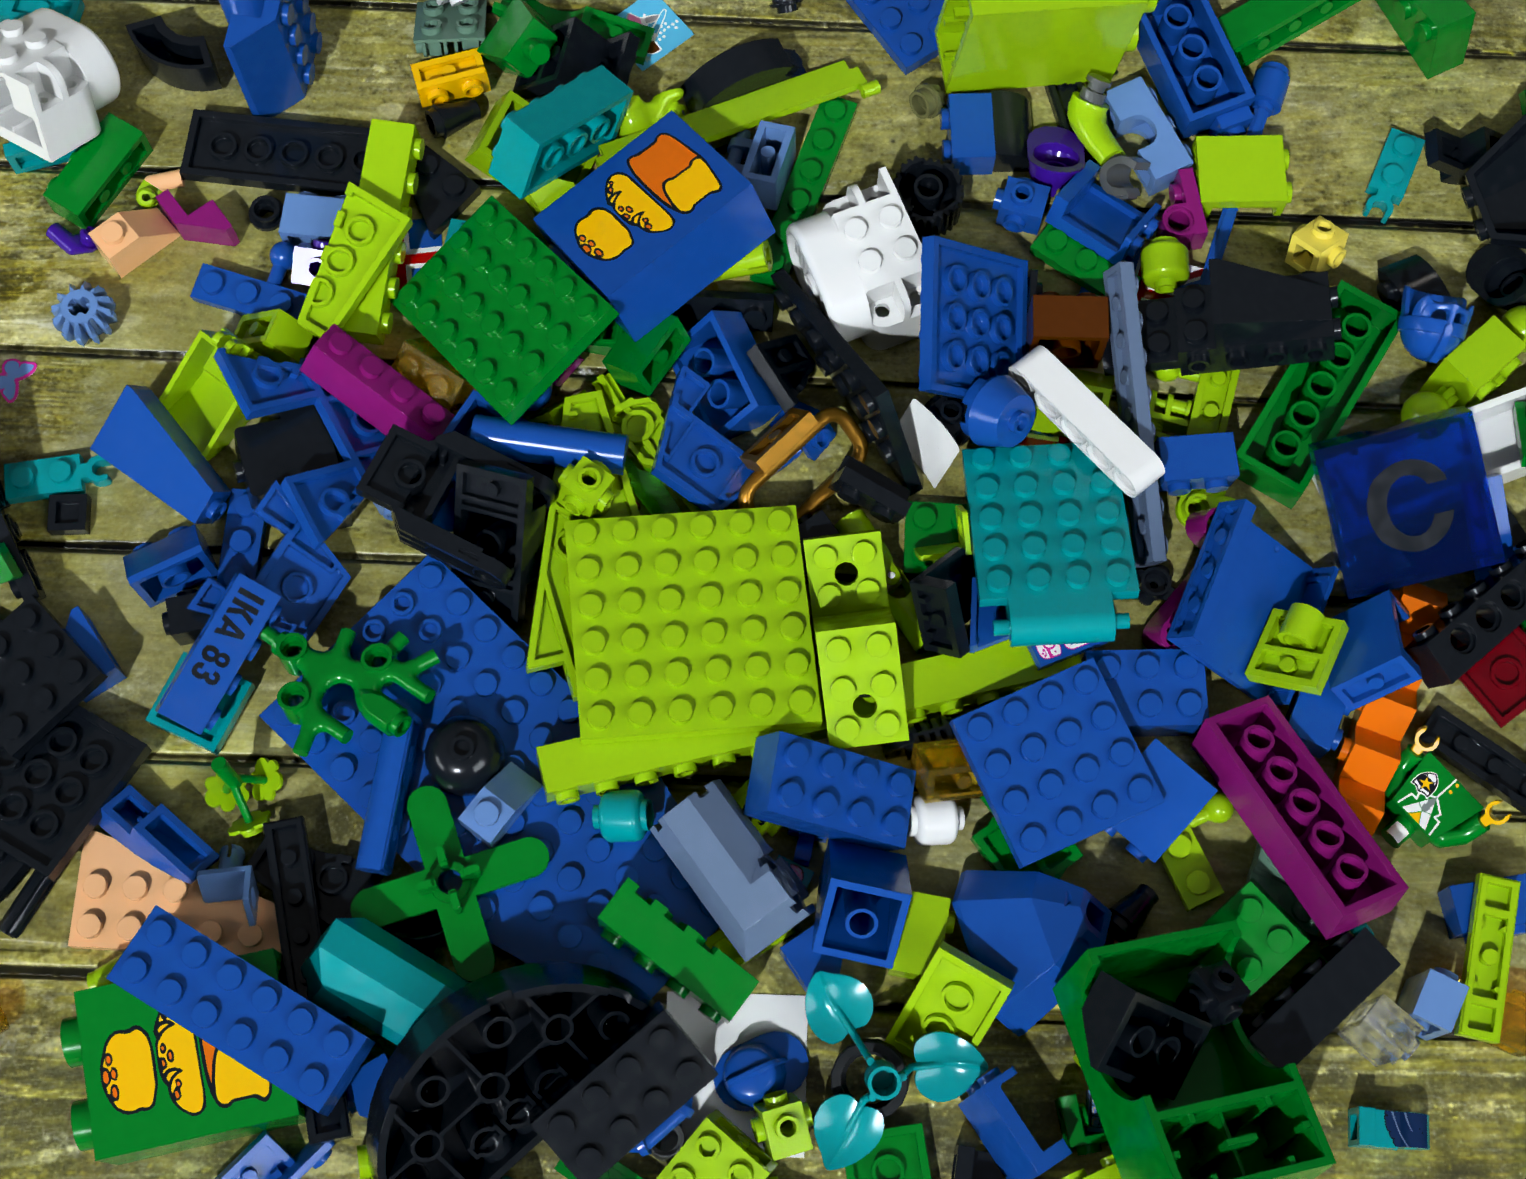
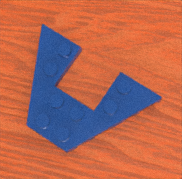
M218 348L214 359L246 420L314 405L344 461L287 476L280 484L314 551L318 550L366 499L356 494V487L386 435L300 371L302 364L288 361L277 363L264 356H258L256 360L227 354L226 348Z

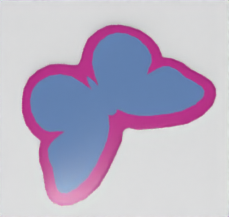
M8 359L2 364L0 392L6 402L12 403L17 399L19 381L29 377L36 371L37 364L35 362H20L17 359Z

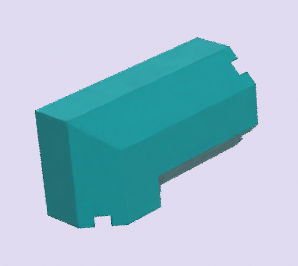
M336 918L318 939L301 966L303 979L306 978L308 986L306 991L310 1002L336 1018L351 1017L397 1046L410 1029L428 1011L443 999L470 983L366 918Z

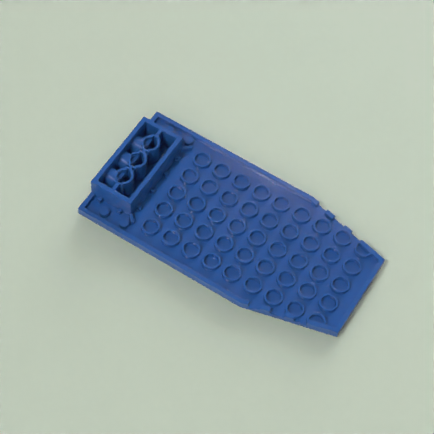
M427 555L350 628L356 632L350 654L353 659L361 660L362 652L366 647L374 643L386 644L397 631L404 634L409 640V643L397 656L399 661L405 662L414 659L432 648L437 654L440 663L423 671L418 676L420 681L436 692L430 703L425 704L396 683L383 687L382 693L407 710L414 711L422 720L407 801L411 793L419 787L434 786L440 789L447 798L465 857L490 848L462 827L458 820V817L476 795L460 797L445 792L433 781L426 768L424 750L432 731L439 723L452 716L472 715L482 718L497 730L504 743L506 760L504 767L512 761L543 785L536 758V747L580 737L578 702H573L568 683L553 668L527 674L525 667L529 645L444 563ZM301 675L296 681L301 682L303 679V675ZM337 684L326 691L323 696L322 705L328 714L353 730L351 740L346 744H342L330 734L322 732L316 735L308 756L300 757L365 821L383 732L370 724L362 716L356 705L353 688L347 684ZM276 699L259 716L293 749L301 725H295L287 719ZM658 777V782L648 786L636 787L635 782L619 786L620 790H640L646 799L652 801L654 810L653 825L659 824L658 820L678 805L661 777ZM542 787L496 846L525 837L537 838L546 845L549 851V864L546 870L538 877L477 896L491 944L525 964L573 962L605 969L629 980L653 998L669 979L657 970L652 975L632 960L636 955L624 945L618 950L600 936L603 929L598 926L597 917L628 877L640 886L636 891L645 899L647 897L657 899L669 909L668 911L674 916L672 919L679 924L681 921L691 926L706 941L709 936L713 935L720 928L651 831H647L645 837L640 841L607 842L602 837L600 829H594L592 823L593 806L599 805L602 796H597L596 792L580 795V800L574 803L557 805L556 801L547 803L544 788ZM406 801L396 852L416 872L425 870L408 815ZM446 870L438 878L440 890L447 894L448 890L454 888L458 891L462 885L461 876L455 870Z

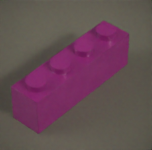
M334 323L312 346L300 368L302 373L384 435H387L392 425L395 424L427 441L434 440L438 435L443 434L455 416Z

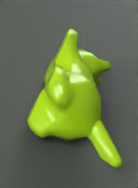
M675 88L655 95L650 102L643 101L639 95H632L618 131V137L621 138L651 127L671 110L679 117L686 115V105L679 103V100L684 95V90L682 88Z

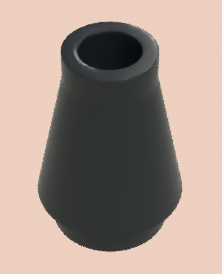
M472 98L467 101L432 104V109L425 111V118L434 138L442 136L446 139L470 123L481 119V111L477 101Z
M1140 884L1130 894L1109 907L1108 909L1112 912L1107 933L1119 942L1135 939L1153 906L1159 900L1156 892L1148 885Z

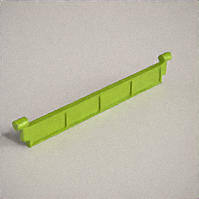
M842 60L680 118L709 143L758 126L760 120L769 122L859 90L862 98L865 99L881 93V86L876 79L867 82L858 66L849 69L846 62ZM647 129L598 145L601 156L595 158L597 167L605 163Z

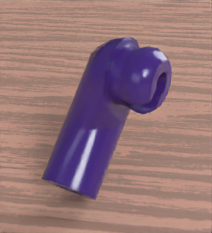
M54 223L46 232V236L69 255L93 253L97 250V247L88 235L95 227L87 226L86 229L80 230V234L73 235L60 223Z

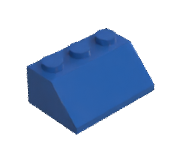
M711 310L687 332L691 341L672 365V368L677 376L683 365H686L712 384L693 410L695 416L729 440L763 426L782 410L762 377L755 372L753 363L746 354L757 343L741 312Z

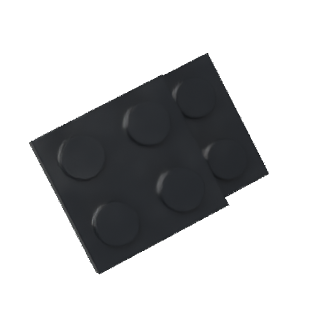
M577 17L552 25L551 27L558 35V39L550 50L549 60L545 64L539 65L530 78L517 76L513 92L525 100L543 94L547 95L558 85H565L576 79L582 72H589L600 65L604 66L627 85L632 67L637 59L636 52L640 38L629 31L606 40Z

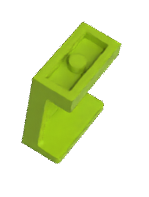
M1283 135L1195 137L1190 149L1194 162L1192 167L1205 218L1209 217L1213 208H1272L1273 216H1281L1286 204L1291 203L1293 193L1291 181L1286 180L1290 155L1289 150L1284 149Z

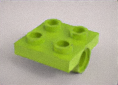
M1292 603L1289 610L1273 608L1244 674L1250 682L1321 696L1349 627L1345 620L1324 617L1318 609L1308 604Z

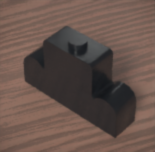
M314 405L268 415V422L235 429V451L238 460L232 461L237 483L244 482L250 505L253 509L256 508L275 480L281 484L287 476L339 463L332 438ZM353 513L338 529L352 526Z

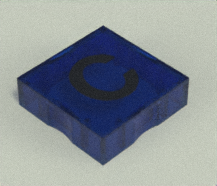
M1465 406L1407 419L1387 429L1359 431L1308 444L1319 495L1326 507L1330 522V541L1336 567L1339 568L1338 575L1341 588L1348 600L1506 562L1473 413Z

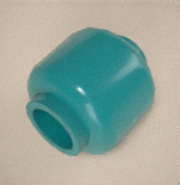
M637 789L606 791L602 795L599 805L593 806L594 829H600L602 837L610 843L640 841L654 824L652 801L646 799L644 794Z

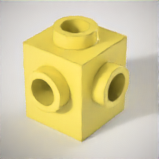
M1318 216L1308 224L1300 225L1292 234L1285 263L1301 273L1305 271L1323 272L1328 271L1330 268L1335 269L1346 256L1344 248L1349 233L1324 217Z

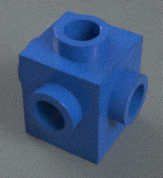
M1008 176L1005 189L997 188L992 209L998 210L996 224L1003 226L1011 232L1018 233L1023 231L1038 235L1051 187L1035 183L1030 178Z

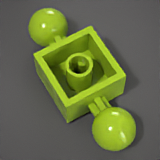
M1519 305L1509 309L1502 316L1501 320L1493 315L1444 358L1420 390L1411 395L1403 404L1401 422L1405 430L1412 428L1419 432L1417 435L1419 439L1435 438L1447 429L1452 413L1482 403L1488 394L1492 395L1507 381V377L1522 364V361L1518 359L1520 354L1526 353V305Z

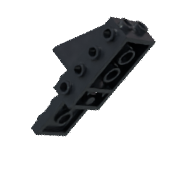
M1215 258L1209 259L1210 285L1191 284L1184 288H1175L1174 297L1138 301V308L1143 317L1141 335L1143 348L1147 353L1146 372L1180 368L1181 376L1335 360L1334 341L1342 340L1340 317L1332 318L1331 310L1332 308H1338L1337 285L1329 286L1328 271H1305L1297 275L1284 276ZM1110 332L1109 340L1103 353L1105 376L1114 375Z

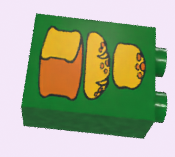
M274 948L239 955L243 960L286 986L282 954ZM112 983L74 992L77 1016L62 1020L60 1037L62 1050L68 1065L71 1068L83 1066L87 1098L72 1103L71 1125L77 1147L80 1151L94 1149L95 1161L122 1165L259 1134L264 1130L272 1131L306 1123L304 1104L116 984Z

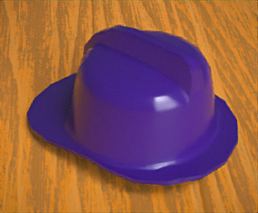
M1043 126L1029 133L1027 157L1029 160L1030 178L1035 183L1051 187L1049 197H1054L1057 190H1061L1076 173L1084 169L1086 164L1084 146L1075 133L1061 127Z

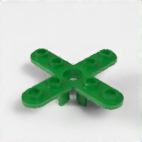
M422 786L414 790L409 796L407 811L425 870L363 889L352 900L351 915L352 918H366L382 928L437 910L457 974L468 982H474L491 974L495 967L494 952L477 896L538 877L548 867L549 851L541 840L534 837H525L464 857L446 796L440 789L434 786ZM455 870L460 874L462 885L458 891L454 888L448 890L447 894L440 890L438 878L444 871Z

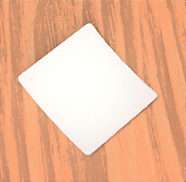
M912 399L900 419V424L912 459L927 476L933 488H936L960 449L944 425L923 404L916 399Z

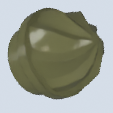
M922 83L918 85L909 97L913 113L921 119L935 118L940 114L941 108L946 103L945 93L937 84Z

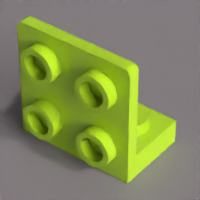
M716 1109L702 1121L656 1179H767L779 1164L773 1161L762 1148Z

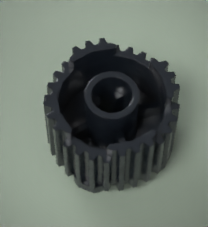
M914 156L913 161L907 159L906 164H901L900 172L896 173L893 183L922 243V237L946 235L947 230L951 231L953 225L957 224L964 198V185H962L963 176L959 175L958 168L954 169L953 163L948 164L944 162L941 164L939 159L934 162L932 158L926 161L924 158Z

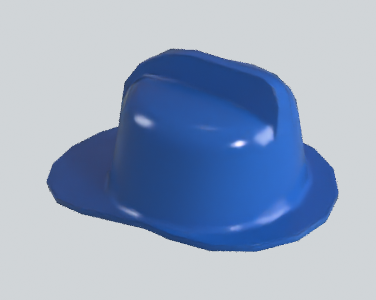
M773 1031L752 1038L733 1047L720 1058L715 1067L718 1075L713 1079L716 1093L724 1104L734 1110L745 1112L753 1111V1104L764 1101L763 1096L773 1091L786 1090L787 1093H793L801 1087L807 1077L809 1068L807 1051L797 1038L785 1032Z

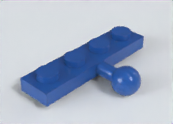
M281 241L273 245L270 250L269 257L273 266L267 282L203 263L190 297L196 302L239 315L280 308L298 320L307 294L281 286L287 270L292 269L294 250L292 243Z

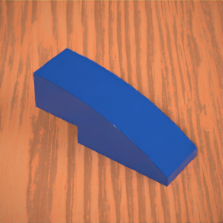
M130 784L101 808L102 818L98 822L101 828L146 862L190 885L197 879L198 871L208 870L220 858L217 852L162 803L155 807Z

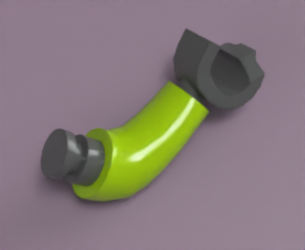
M1089 72L1086 77L1089 81L1088 85L1083 84L1081 91L1073 92L1070 98L1067 112L1070 126L1086 150L1101 166L1099 178L1103 190L1107 194L1122 200L1137 199L1141 195L1139 188L1133 187L1130 183L1131 169L1148 171L1151 163L1137 156H1126V153L1107 125L1109 106L1104 102L1107 97V93L1104 91L1106 88L1110 89L1113 82L1104 76Z

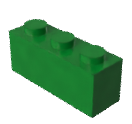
M110 112L99 122L101 126L100 134L71 154L68 164L58 176L51 179L43 194L56 214L82 229H86L87 226L93 227L153 151L144 132Z

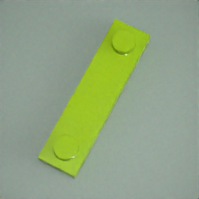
M1481 872L1476 874L1461 983L1469 986V990L1455 1023L1454 1035L1491 1044L1500 1043L1521 881Z

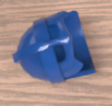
M1404 285L1401 314L1397 324V331L1400 332L1404 348L1411 356L1425 362L1437 363L1439 360L1444 359L1459 346L1460 342L1465 340L1468 325L1474 312V305L1466 309L1467 300L1465 298L1426 293Z

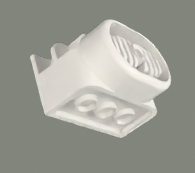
M39 8L17 20L6 19L0 22V136L50 163L98 136L101 132V126L96 111L113 102L118 97L121 89V79L116 62L100 37L84 24L49 8Z
M886 166L878 170L877 185L860 190L857 184L847 187L846 196L827 203L821 213L789 224L786 230V241L790 259L803 292L847 342L861 337L868 347L875 350L888 349L918 338L921 318L922 243Z

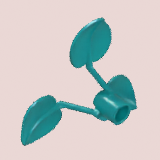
M822 970L815 972L808 984L805 996V1011L807 1021L814 1034L826 1043L836 1044L842 1041L849 1033L868 1064L864 1073V1080L869 1093L863 1095L858 1102L849 1094H835L825 1099L816 1110L813 1122L814 1135L821 1152L823 1164L827 1170H836L852 1165L864 1158L877 1146L883 1135L884 1118L878 1109L865 1105L869 1101H876V1099L883 1101L893 1099L900 1092L902 1081H905L912 1071H916L914 1081L922 1095L932 1101L946 1102L958 1098L965 1093L989 1068L984 1057L972 1044L960 1036L946 1031H933L918 1038L913 1046L916 1063L908 1064L901 1071H897L889 1061H875L855 1030L865 1026L873 1013V999L868 988L852 976Z

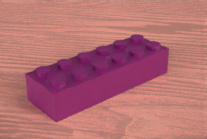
M1267 695L1204 720L1191 744L1192 748L1325 939L1328 940L1391 912L1409 887L1270 696Z

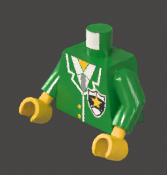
M1427 725L1417 729L1415 743L1413 745L1408 744L1401 752V762L1385 791V795L1388 798L1385 801V812L1393 820L1381 830V835L1394 848H1399L1409 838L1421 848L1428 843L1437 848L1466 845L1489 831L1490 824H1504L1512 816V813L1503 819L1493 816V806L1503 801L1499 799L1487 805L1485 814L1478 813L1484 807L1430 752L1439 745L1440 735L1430 744H1425L1420 740V735L1428 728Z

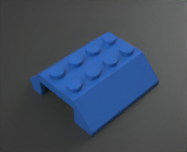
M265 0L261 17L231 14L223 47L253 116L272 118L304 99L308 84L312 85L314 82L315 65L313 62L315 54H320L322 49V33L317 31L316 16L310 10L309 0Z

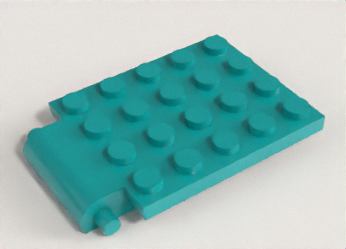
M1074 443L962 449V467L979 607L1005 606L1007 619L992 621L993 636L1009 635L1010 647L1114 642L1116 629H1130L1129 613L1115 614L1113 600L1137 599L1140 592L1123 491Z

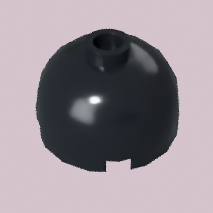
M472 715L452 716L439 723L430 734L424 750L425 765L433 781L445 792L460 797L477 795L483 786L503 769L506 761L504 743L497 730L486 720Z

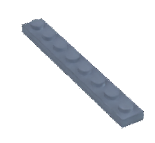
M1118 262L1103 272L1105 296H1108L1109 332L1119 419L1155 452L1154 440L1156 430L1153 422H1151L1149 405L1151 402V389L1147 385L1145 370L1147 353L1143 348L1141 335L1143 317L1139 311L1137 299L1139 281L1134 273L1133 262ZM1157 480L1135 498L1128 496L1136 568L1151 567L1167 561L1168 539L1164 534L1162 520L1164 502L1159 494Z

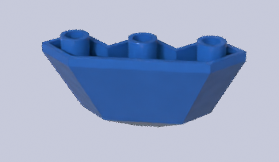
M966 870L961 872L952 901L970 957L1015 982L1012 991L995 1018L1018 1037L1024 1035L1058 1004L1053 987L1087 949L1104 946L1112 912L1085 888L1038 871Z

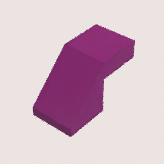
M168 189L155 197L166 217L184 240L236 246L240 243L233 226L213 200L187 215Z

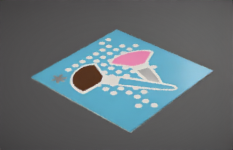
M638 0L616 15L655 29L644 65L635 63L642 71L649 68L694 35L663 0Z

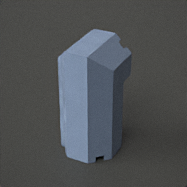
M721 779L705 785L704 787L707 791L701 796L694 792L663 815L658 820L659 824L653 825L650 831L746 963L815 912L816 909L813 903L807 907L805 906L803 900L809 896L805 885L784 858L780 856L774 861L769 856L774 849L766 843L750 819L743 815L744 811Z

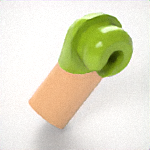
M180 169L146 176L136 192L137 203L145 209H150L158 204L155 197L165 190L185 187V182L180 175Z

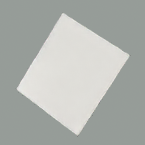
M667 991V1011L709 1059L714 1068L722 1055L733 1047L761 1034L773 1031L789 1033L797 1038L807 1051L808 1021L805 1011L806 995L750 994L728 1024L722 1019L718 1024H715L698 1011L701 1003L689 994L684 1000L674 992ZM806 1078L801 1087L793 1092L802 1103L806 1102ZM714 1080L710 1081L693 1096L692 1109L695 1112L691 1119L686 1118L681 1122L685 1142L702 1121L714 1110L718 1109L764 1150L763 1143L756 1142L752 1131L750 1119L756 1117L754 1110L749 1112L739 1111L724 1104L716 1093ZM671 1131L661 1140V1151H670L676 1146L678 1137L674 1132ZM804 1152L789 1157L804 1158Z

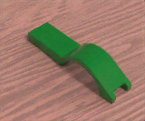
M502 0L501 3L494 1L492 12L501 17L512 0ZM523 0L540 13L550 26L577 17L606 40L631 31L640 38L635 63L644 65L654 35V28L589 6H585L577 11H561L545 6L536 0Z

